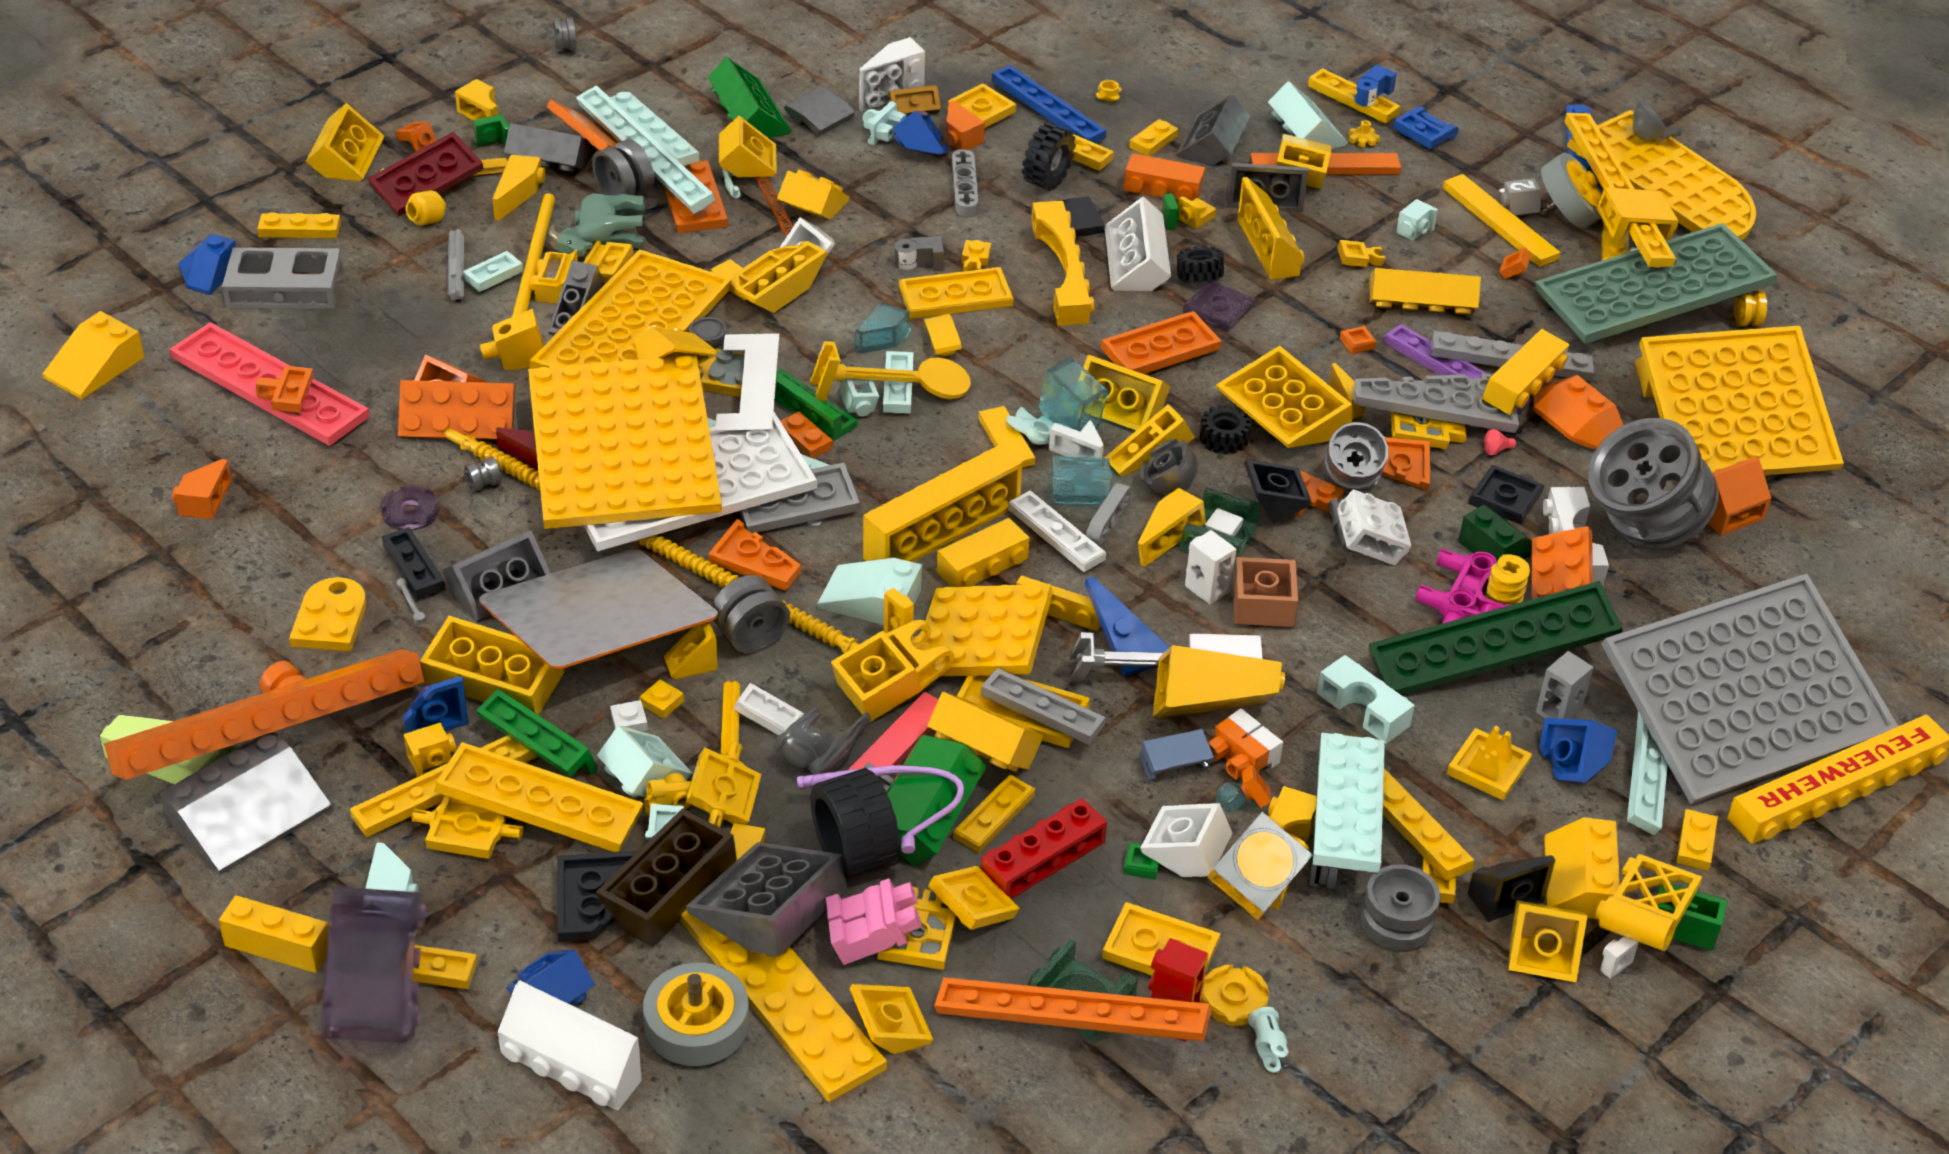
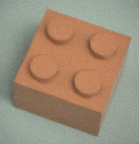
M1236 557L1233 576L1234 624L1294 627L1298 607L1296 560Z

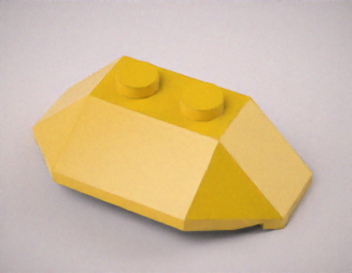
M809 241L800 242V245H788L770 250L734 274L735 293L775 313L810 289L827 256V251Z

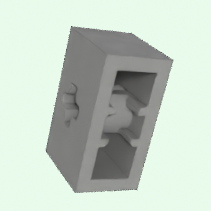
M1567 651L1546 669L1536 713L1544 718L1572 719L1583 708L1593 666Z

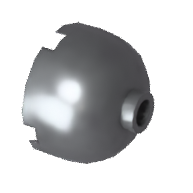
M1171 439L1159 445L1150 453L1152 459L1148 464L1145 461L1141 464L1139 471L1141 478L1153 491L1163 495H1169L1178 488L1184 491L1188 490L1198 469L1196 456L1185 440L1179 443L1177 439Z

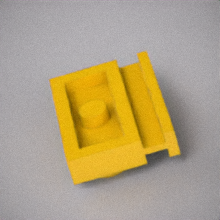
M596 241L583 263L597 265L604 279L603 283H607L632 257L634 253L632 244L607 242L606 245H601L600 241Z

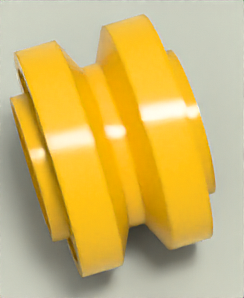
M1762 289L1735 297L1733 313L1738 326H1748L1749 323L1752 326L1763 325L1767 314V300Z

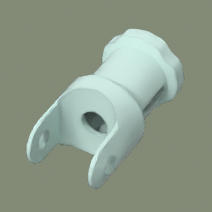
M1267 1006L1251 1012L1248 1016V1022L1255 1030L1257 1036L1255 1045L1265 1068L1270 1072L1276 1073L1281 1069L1279 1058H1285L1288 1054L1287 1039L1285 1034L1279 1029L1277 1023L1279 1020L1278 1012L1273 1007Z

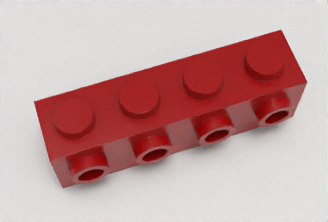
M1081 798L1073 804L1065 805L1051 817L1040 820L1034 827L1024 833L1013 836L1010 841L997 849L989 850L981 857V870L1010 899H1013L1104 844L1106 841L1107 820Z

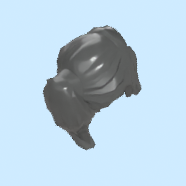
M815 706L800 719L792 723L785 732L777 736L778 749L783 751L785 758L792 766L799 769H808L813 775L834 772L848 759L857 737L868 726L871 720L868 712H865L850 728L844 731L840 730L831 735L814 726L821 716L819 708Z

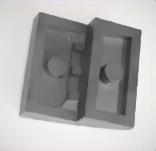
M822 87L784 106L785 111L799 126L805 123L817 137L853 118L855 110L843 99Z

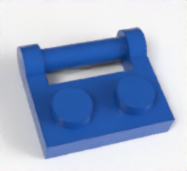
M1421 106L1394 120L1393 124L1394 129L1429 149L1447 139L1453 140L1459 132L1457 126L1446 124L1428 114L1427 110Z

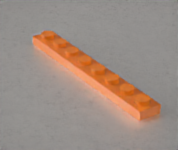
M943 977L934 1005L937 1014L1195 1041L1205 1040L1211 1016V1008L1207 1003Z

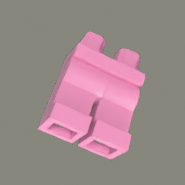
M890 879L881 881L880 885L870 886L863 893L841 899L839 894L826 897L831 944L843 965L886 950L895 943L897 946L907 944L906 933L922 927L919 913L915 906H912L918 904V900L910 882L894 887Z

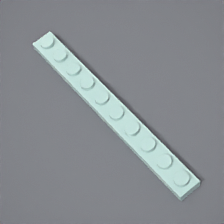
M597 85L576 97L578 104L618 142L632 139L640 144L652 164L654 176L690 211L696 213L715 201L713 193Z

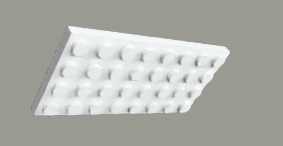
M773 411L772 429L715 431V426L709 428L722 502V512L583 526L598 552L817 489V479Z

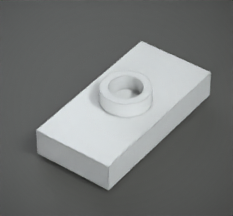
M752 683L748 685L734 706L735 711L777 735L785 732L792 723L804 715L801 711Z

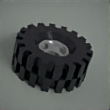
M1044 123V126L1041 125L1038 128V132L1035 131L1033 134V140L1029 141L1028 150H1025L1024 155L1026 158L1022 162V166H1024L1022 169L1023 179L1045 190H1055L1057 184L1060 185L1062 183V178L1066 177L1067 169H1070L1072 165L1070 162L1071 159H1074L1075 153H1073V150L1076 149L1074 133L1051 123Z

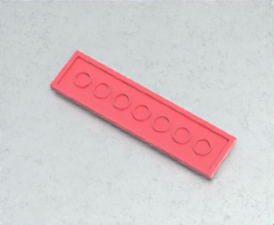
M211 322L169 349L172 359L328 446L335 443L370 417L369 408L314 378L300 413L272 410L271 400L257 397L258 377L280 378L284 366L290 365Z

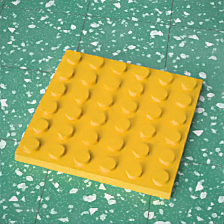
M1801 326L1641 338L1639 345L1659 417L1677 422L1688 430L1700 450L1702 459L1707 463L1711 472L1755 456L1760 460L1764 475L1840 470L1844 462Z

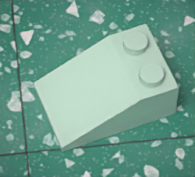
M897 558L837 565L817 603V608L884 625V593L891 588H895L902 595L909 597L915 604L921 592L922 565Z

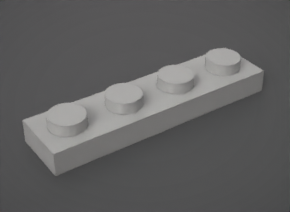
M999 668L981 686L982 696L1088 745L1092 743L1105 726L1106 717Z

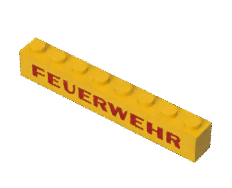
M1926 714L1734 797L1727 819L1751 844L1763 839L1769 840L1777 833L1788 828L1794 829L1802 822L1813 817L1819 818L1833 808L1844 807L1851 800L1861 796H1869L1876 789L1885 785L1891 786L1899 779L1908 775L1914 776L1922 769L1933 764H1941L1948 756L1949 734Z

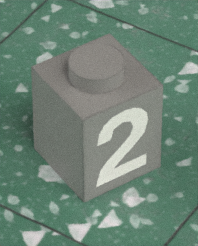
M1535 178L1505 182V192H1501L1502 206L1506 207L1514 215L1540 212L1541 189Z

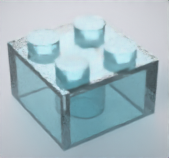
M1069 357L1046 370L1038 409L1054 424L1058 423L1081 432L1088 421L1091 420L1097 430L1108 390L1072 357Z

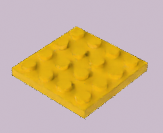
M1051 584L936 588L925 620L930 626L931 634L919 650H930L934 647L946 646L953 652V663L941 676L992 675L997 668L1012 675L1031 674L1053 595ZM943 656L937 662H935L934 665H937L940 662H942L945 656Z

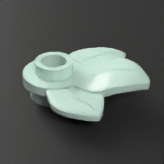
M1023 407L1019 408L1015 416L1006 417L1012 428L1025 434L1029 441L1036 445L1049 443L1050 429L1056 423L1051 414L1043 415L1036 419Z

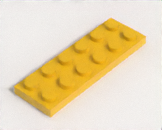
M464 742L460 744L435 785V792L612 852L621 851L643 808L642 802Z

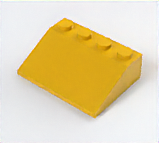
M1281 346L1276 347L1216 384V389L1287 448L1330 441L1336 430L1345 424L1352 423V403Z

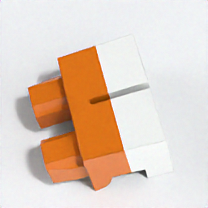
M1241 708L1215 726L1214 737L1208 741L1214 756L1213 762L1223 757L1226 758L1228 761L1226 762L1225 769L1235 780L1241 778L1242 770L1251 765L1259 773L1260 769L1265 766L1272 769L1280 764L1283 741L1264 726L1261 727L1258 721Z

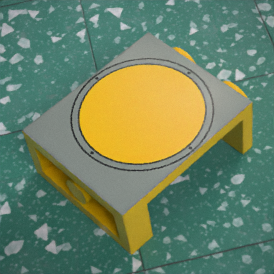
M1261 812L1207 876L1256 920L1260 919L1274 900L1313 856L1303 840L1290 836L1283 830L1284 827L1278 819L1271 815L1267 816L1263 812Z

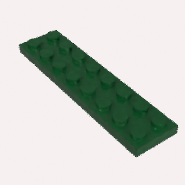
M1600 581L1369 643V652L1380 679L1394 691L1404 695L1602 641L1605 638L1622 633L1623 628Z

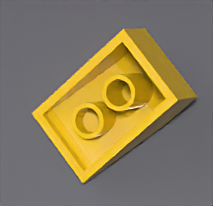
M99 311L79 324L43 372V378L82 400L145 358L139 331Z

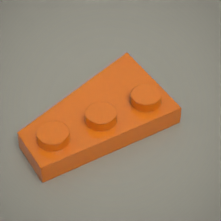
M1385 437L1388 445V459L1383 468L1382 476L1429 491L1430 441Z
M739 519L732 524L708 553V561L711 564H716L719 567L744 576L757 575L764 578L769 585L785 591L789 589L801 573V564L779 548L767 545L763 542V537L757 532H749L745 529L744 523Z

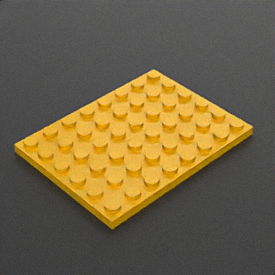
M697 355L664 357L662 359L654 357L651 359L528 369L544 529L722 512V502Z

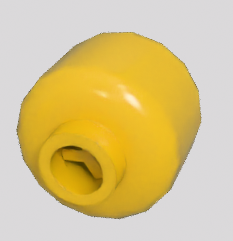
M433 190L414 193L406 203L408 218L418 226L439 223L443 219L446 210L444 199Z

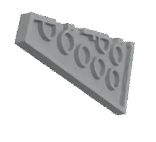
M1481 374L1479 378H1469L1466 375L1425 376L1424 380L1414 381L1413 377H1402L1401 381H1390L1387 378L1355 379L1352 387L1353 404L1364 408H1375L1393 413L1398 412L1445 422L1467 424L1473 427L1496 429L1501 432L1516 433L1519 426L1517 409L1511 415H1508L1482 399L1491 374Z

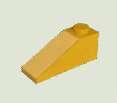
M510 155L493 196L495 220H501L537 193L540 183L545 181V168L541 167V157Z
M1168 404L1104 457V459L1123 477L1139 470L1143 461L1148 464L1152 459L1150 453L1162 443L1171 439H1177L1179 443L1185 440L1188 444L1195 437L1185 420Z
M1178 488L1158 502L1138 541L1141 566L1146 567L1206 524L1204 502L1201 499Z

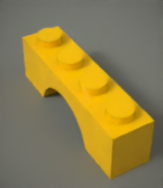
M1283 786L1279 797L1272 798L1268 815L1278 819L1284 827L1283 830L1290 836L1308 841L1315 824L1317 796ZM1289 884L1269 907L1279 910Z

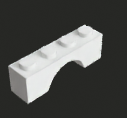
M1550 487L1548 499H1544L1543 513L1544 516H1548L1550 534L1585 527L1590 504L1584 487ZM1592 542L1593 582L1600 581L1603 587L1609 564L1603 545Z

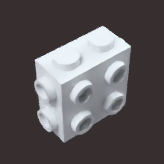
M1354 489L1340 502L1337 511L1348 549L1392 565H1396L1409 552L1411 542L1401 507L1397 504L1383 501L1369 493H1362Z

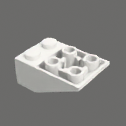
M911 37L889 43L860 68L859 110L861 112L888 104L890 102L888 92L891 90L924 87L925 51Z

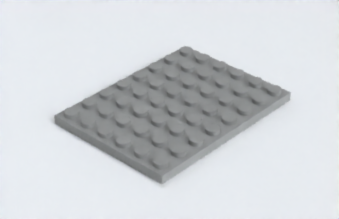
M1807 573L1605 638L1601 643L1690 805L1829 757L1898 727Z

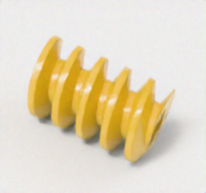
M1511 554L1502 555L1491 568L1485 598L1504 605L1523 602L1530 573L1529 564L1519 556Z

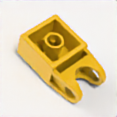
M915 620L886 634L884 631H881L831 661L838 686L862 715L865 712L869 713L871 717L870 722L921 692L944 674L952 665L954 654L946 646L934 647L930 650H919L931 634L930 626L926 621ZM922 629L920 634L912 638L917 630ZM945 656L942 662H940L937 665H934L935 662H937L940 658Z

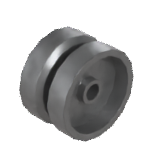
M625 139L613 147H607L598 151L593 156L594 176L604 195L628 194L639 196L653 188L655 181L652 164L646 152L634 140Z
M747 575L733 580L720 591L712 605L718 612V617L713 621L734 648L744 654L757 653L770 647L783 635L790 621V611L786 604L774 592L767 581L757 575Z
M1389 865L1380 868L1379 873H1374L1370 877L1366 888L1365 902L1361 913L1362 928L1371 940L1385 948L1398 951L1421 947L1430 939L1441 898L1438 885L1431 876L1412 866Z

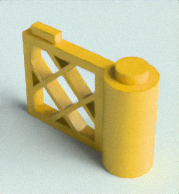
M1638 854L1636 859L1632 857L1628 859L1622 869V875H1625V878L1614 896H1610L1607 901L1601 900L1595 918L1599 920V927L1661 951H1666L1672 941L1678 923L1702 883V876ZM1643 867L1656 872L1657 876L1642 879L1639 871ZM1682 881L1690 885L1686 889L1674 891L1670 882ZM1663 885L1667 893L1652 896L1648 888ZM1641 890L1644 898L1634 900L1626 897L1625 894ZM1672 901L1676 909L1671 914L1659 909L1657 904Z

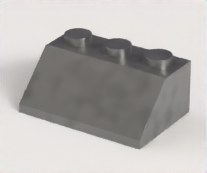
M1233 94L1196 115L1176 155L1181 159L1212 166L1220 161L1226 162L1234 155L1233 150L1240 142V136L1246 130V124L1251 115Z
M510 123L504 153L509 156L541 157L542 168L550 169V165L559 166L561 171L574 173V169L584 170L595 153L596 147L582 136Z
M1242 163L1231 164L1227 184V207L1239 208L1242 178L1248 177L1269 195L1273 204L1277 205L1278 211L1303 212L1308 168Z
M531 530L442 569L454 597L475 621L491 615L479 603L481 595L551 574Z

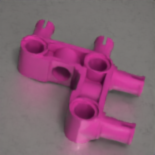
M1446 548L1441 549L1436 565L1460 573L1453 587L1445 593L1421 584L1415 598L1417 603L1420 602L1440 610L1439 612L1444 619L1442 624L1510 605H1504L1485 598L1491 568L1497 563L1493 555L1487 552H1476L1464 556L1449 551Z

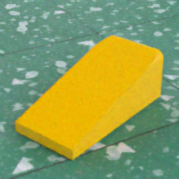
M1334 363L1331 367L1329 386L1352 403V419L1364 415L1365 408L1353 404L1352 387L1354 380Z

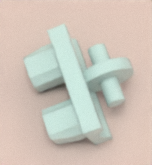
M890 101L881 111L869 109L863 114V125L866 129H870L871 132L868 138L869 144L875 145L879 140L889 143L893 139L895 131L892 127L906 118V114L897 111V103Z

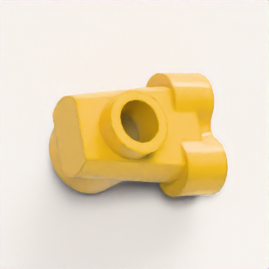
M680 773L669 774L664 779L647 781V797L644 800L646 814L650 815L651 804L684 806V809L689 808L691 804L687 803L686 799L691 781H686L685 777Z

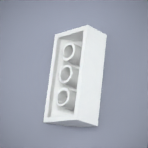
M1141 197L1105 225L1110 283L1114 291H1153L1159 285L1165 284L1171 277L1163 214L1146 198Z
M522 981L515 985L498 1030L501 1054L512 1062H520L532 1068L540 1076H548L560 1082L570 1091H579L591 1097L595 1103L601 1106L607 1105L618 1111L642 1081L638 1037Z

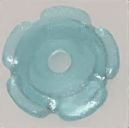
M1225 783L1217 790L1216 803H1220L1226 812H1234L1242 807L1246 796L1238 783Z

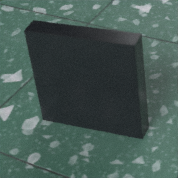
M1089 196L1058 200L1064 202L1066 211H1070V228L1075 229L1076 237L1105 232V224Z
M1492 465L1470 495L1468 504L1478 508L1485 505L1503 518L1522 524L1543 493L1544 485Z

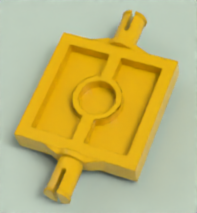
M737 742L730 743L727 755L718 754L704 747L699 754L686 799L687 803L710 813L708 822L719 828L722 819L732 824L747 825L749 823L762 775L739 761L743 748L741 744L737 746Z
M444 795L441 804L433 812L415 808L412 813V822L430 824V830L425 839L426 849L490 859L495 845L500 838L508 837L521 840L523 836V826L505 824L506 815Z

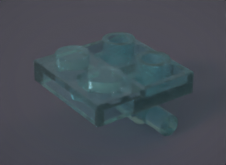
M1052 457L1053 503L1102 504L1111 491L1112 470L1109 467V458Z

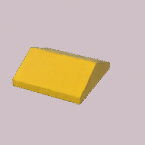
M852 984L849 988L871 1041L892 1054H897L929 1045L933 1041V1037L910 987Z

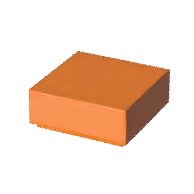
M1365 326L1344 330L1340 333V340L1351 354L1376 349L1377 341Z

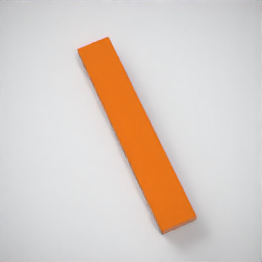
M1251 153L1250 164L1275 166L1278 153ZM1331 153L1326 175H1400L1401 165L1397 153Z

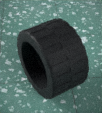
M862 768L814 784L810 795V807L816 834L823 852L842 854L845 878L893 863L898 859L900 854V834L897 819L887 792L874 772L867 768Z

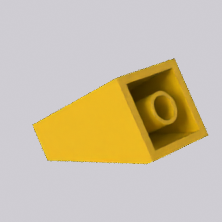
M1172 645L1159 657L1152 718L1159 719L1264 704L1284 687L1285 672H1281L1282 662Z

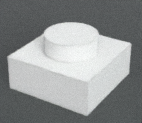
M641 700L610 706L615 729L620 725L641 732L648 731Z
M1623 937L1619 941L1612 940L1603 950L1602 955L1604 959L1600 971L1611 979L1633 963L1639 942L1627 937Z

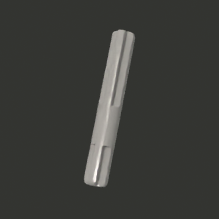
M460 229L451 230L448 235V295L450 300L456 301L457 299L461 300L464 296V235Z

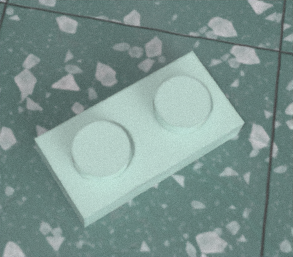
M505 251L463 271L464 280L481 292L523 272V264L508 251Z

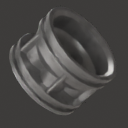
M1645 418L1623 425L1601 442L1589 464L1588 480L1593 494L1600 505L1607 511L1608 517L1618 534L1625 541L1636 547L1656 550L1684 543L1698 534L1707 525L1716 510L1719 498L1717 481L1707 463L1702 459L1700 450L1691 434L1682 425L1672 420ZM1666 481H1679L1671 491L1663 490ZM1645 493L1649 495L1645 503L1634 504L1639 494Z

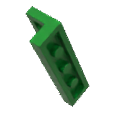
M784 369L776 371L774 401L793 414L798 411L802 413L833 441L858 427V420L828 399L825 402L814 397L816 391Z
M498 688L476 710L479 718L570 778L579 768L590 775L597 770L596 763L588 747Z

